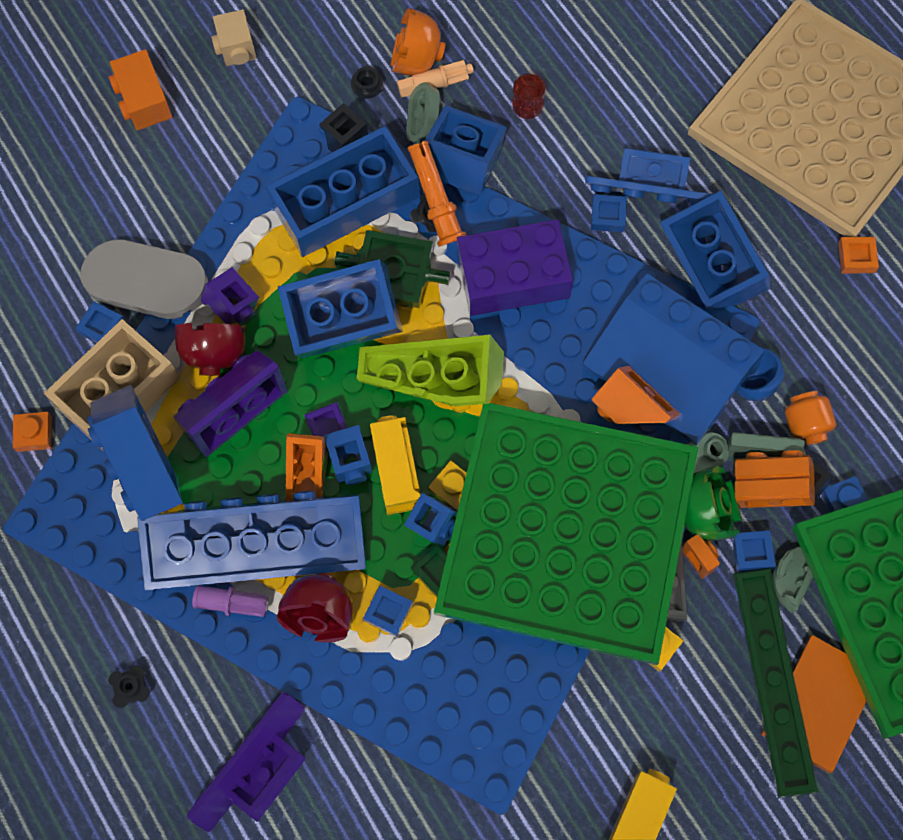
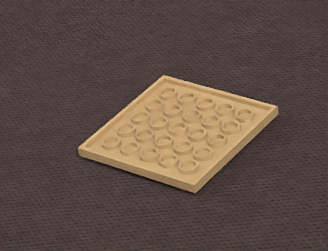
M795 0L689 127L688 135L842 236L857 237L903 177V60L809 2Z

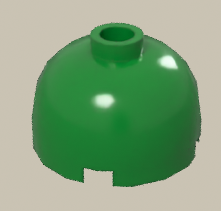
M718 465L702 469L693 474L684 526L694 536L699 535L702 539L709 541L733 538L738 535L740 530H733L734 522L741 521L740 507L735 499V487L732 481L724 482L720 474L727 472Z

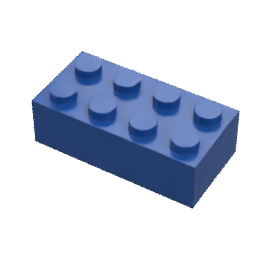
M386 126L266 185L271 205L302 257L420 197L419 177Z

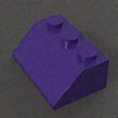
M256 350L251 355H245L237 360L233 369L226 375L213 379L207 385L206 391L196 399H189L184 402L173 418L182 431L207 458L285 395L288 390L279 366Z

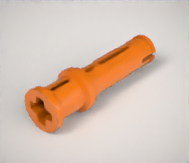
M423 141L420 145L417 143L408 147V152H410L430 210L427 211L428 220H432L439 237L438 247L457 241V237L466 236V232L461 231L455 214L457 210L456 204L449 202L429 147V142Z

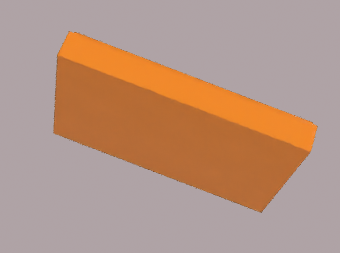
M811 635L792 671L812 764L830 774L833 773L865 706L866 698L847 654ZM763 728L760 735L765 737V732Z

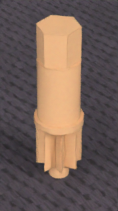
M464 60L444 66L440 65L439 68L412 75V77L396 82L402 98L411 95L415 87L421 83H428L436 89L440 87L446 88L449 85L469 80L468 74L474 73L471 63L465 65Z

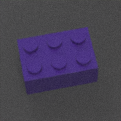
M558 219L457 237V257L470 316L570 298L573 279Z

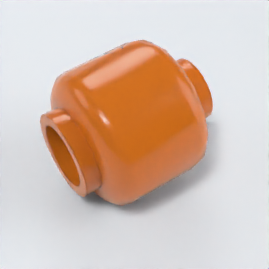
M818 391L807 392L790 398L791 404L785 408L784 413L791 436L806 440L807 446L827 441V433L832 432L837 426L829 398L819 396Z

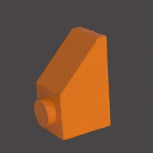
M630 366L618 368L591 399L598 406V413L607 421L615 422L616 424L667 423L675 420L680 415L667 400Z

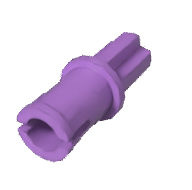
M197 585L192 601L194 609L225 612L226 616L237 613L263 617L267 613L269 606L268 596L236 591L235 587L232 586L227 590Z

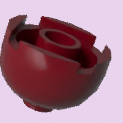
M192 323L175 325V345L180 359L187 366L198 368L199 375L221 376V369L233 367L244 353L246 327L218 323H203V325H198L196 328H192Z
M317 573L316 575L304 576L296 579L285 590L278 606L277 621L283 628L299 637H302L305 631L317 635L314 641L338 642L347 637L348 631L351 628L354 612L353 601L346 588L332 575Z

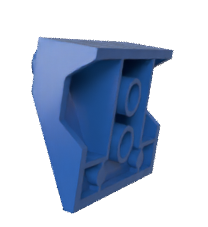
M647 273L624 300L582 363V367L605 383L618 368L625 366L633 368L680 413L675 420L665 424L697 446L722 415L730 399L747 377L755 374L759 369L764 350Z

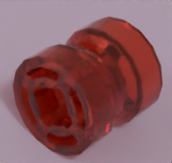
M523 74L513 84L512 109L520 118L533 119L538 117L543 111L545 83L539 76Z

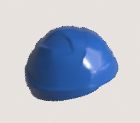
M762 348L764 353L759 369L755 374L749 375L736 391L740 397L749 401H763L771 397L780 387L784 377V367L780 358L769 349Z

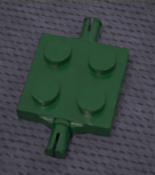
M366 230L363 245L357 252V255L337 251L335 256V266L352 267L380 259L386 264L396 304L420 308L423 291L429 282L448 286L451 277V271L431 268L430 260L433 251V241Z

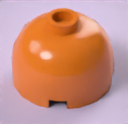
M407 8L401 20V23L405 24L406 27H402L395 39L391 58V66H393L391 72L412 76L430 70L435 60L440 62L444 54L445 43L440 41L441 31L433 18L421 11Z

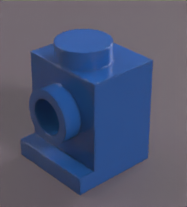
M359 425L324 435L338 483L345 481L346 485L352 486L366 481V474L373 472ZM348 457H354L357 459L356 462H352L346 465L344 464L345 460Z
M422 493L404 525L432 543L445 545L446 541L451 539L457 510L436 498ZM429 506H431L432 508H431L429 514L427 515V517H426L425 521L423 522V524H421V523H420L421 520L423 519V517H424L425 513L427 512Z

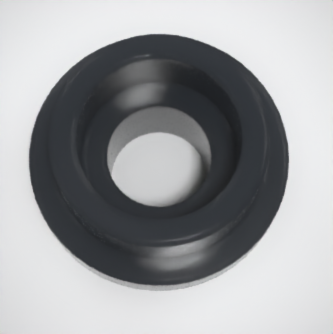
M361 67L352 76L351 88L358 97L365 99L373 98L381 92L383 79L374 68ZM365 83H371L369 86H363Z

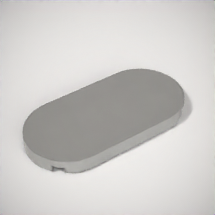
M111 240L98 245L85 258L80 273L82 285L95 300L104 304L166 319H176L184 316L183 313L189 310L193 312L202 304L201 297L205 285L208 283L205 270L199 261L192 256L127 240Z

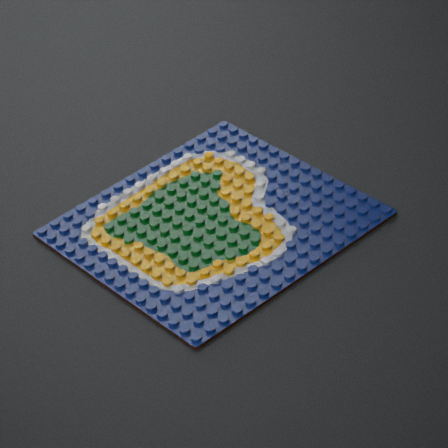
M294 97L187 253V255L192 256L202 265L208 282L233 267L259 296L254 309V317L241 326L246 327V344L242 357L251 355L258 350L273 360L279 366L288 392L206 458L182 431L173 416L178 413L179 407L189 399H196L206 391L207 385L213 379L223 377L233 367L221 369V376L199 375V369L187 366L180 359L176 351L175 325L192 323V328H196V326L203 325V323H225L208 304L204 305L202 303L193 312L189 310L183 313L184 316L176 319H166L146 314L135 331L172 363L180 377L145 412L177 476L183 502L161 513L184 510V503L194 501H206L207 507L221 506V499L242 497L243 504L257 503V496L267 494H279V501L286 500V436L288 433L312 435L304 415L337 402L347 427L359 425L373 473L366 474L367 480L357 485L348 486L345 481L338 483L329 454L323 492L324 498L358 494L360 496L366 569L327 573L335 577L346 588L353 601V621L347 637L338 642L314 641L317 637L316 634L304 631L303 636L299 637L283 628L277 621L278 606L285 590L296 579L308 575L202 585L227 590L232 586L235 587L236 591L268 596L269 606L267 613L263 617L237 613L226 616L225 612L194 609L192 601L197 585L145 590L137 522L138 515L135 510L132 512L127 510L120 492L123 490L119 479L113 481L105 466L104 461L107 458L100 448L97 449L92 440L74 424L71 425L6 521L3 530L10 537L280 691L288 693L294 699L492 812L503 815L508 811L590 650L464 621L459 623L455 619L434 615L437 598L411 571L410 567L436 544L404 525L411 511L387 515L370 424L376 423L379 418L385 416L405 417L420 494L424 493L438 499L428 491V487L450 461L467 472L483 404L451 406L359 382L357 380L360 347L491 335L504 351L502 385L489 403L685 444L689 440L665 423L616 424L604 419L597 411L598 406L591 399L605 382L582 367V363L624 300L647 273L750 341L759 325V320L757 317L735 306L706 310L693 286L560 222L573 279L570 298L470 316L457 257V241L438 247L439 237L437 232L430 233L427 231L426 226L411 220L410 212L419 205V198L302 257L273 209L266 185L332 153L328 150L325 132L319 126L332 112L303 98ZM398 145L417 174L410 152H408V149ZM419 180V190L421 196L424 193V191ZM442 182L449 202L456 204L457 210L455 214L461 231L466 232V235L554 220L485 186L481 194L477 195ZM366 230L433 241V251L430 260L431 268L451 271L449 285L429 282L423 291L420 308L396 304L403 332L307 358L294 355L278 286L348 268L335 266L336 252L357 255V252L363 245ZM348 457L345 460L344 464L346 465L352 462H356L357 459L354 457ZM429 506L427 512L421 520V524H423L427 515L429 514L432 508L431 506ZM451 539L447 540L445 545L439 544L446 553H448ZM379 586L413 601L414 605L397 637L363 621V617Z

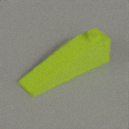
M491 335L360 347L357 380L451 406L488 404L502 385L504 351Z

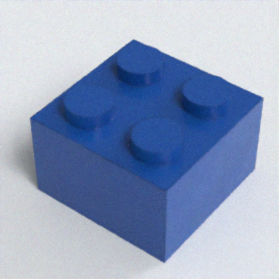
M445 105L425 141L429 142L441 181L461 188L466 192L480 195L499 158L507 127Z

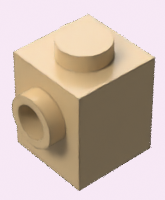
M244 9L213 16L217 35L211 36L216 55L223 54L226 66L241 65L257 59Z

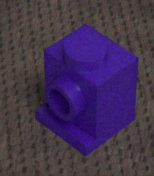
M231 267L206 283L201 302L204 305L208 304L225 324L237 322L240 326H243L254 317V309L259 296Z

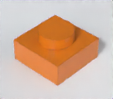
M841 237L838 242L841 274L876 273L879 268L876 238Z
M49 412L13 415V449L17 452L52 449L51 414Z
M695 535L686 541L682 547L684 555L701 579L713 573L720 565V562L717 560L719 554L714 545L709 540L704 541L699 535Z

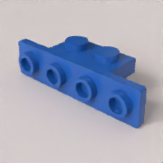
M627 148L623 150L619 180L586 176L585 184L591 185L590 191L610 194L611 188L624 189L623 196L643 198L645 192L657 194L656 200L662 202L676 203L677 197L690 199V206L713 195L685 190L690 157Z

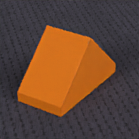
M287 434L286 500L294 499V492L314 490L316 497L323 496L329 457L324 437Z

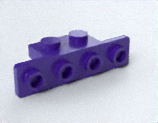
M283 692L271 704L268 712L253 731L245 737L244 742L231 759L223 765L219 774L205 792L197 798L194 806L187 813L186 818L203 830L210 832L232 803H234L250 818L258 822L306 760L303 755L283 740L305 711V708L288 693Z

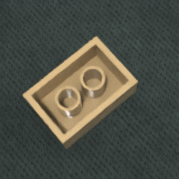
M121 319L44 394L61 413L91 440L88 432L90 425L87 417L91 415L90 402L132 385L146 412L180 377L166 357Z

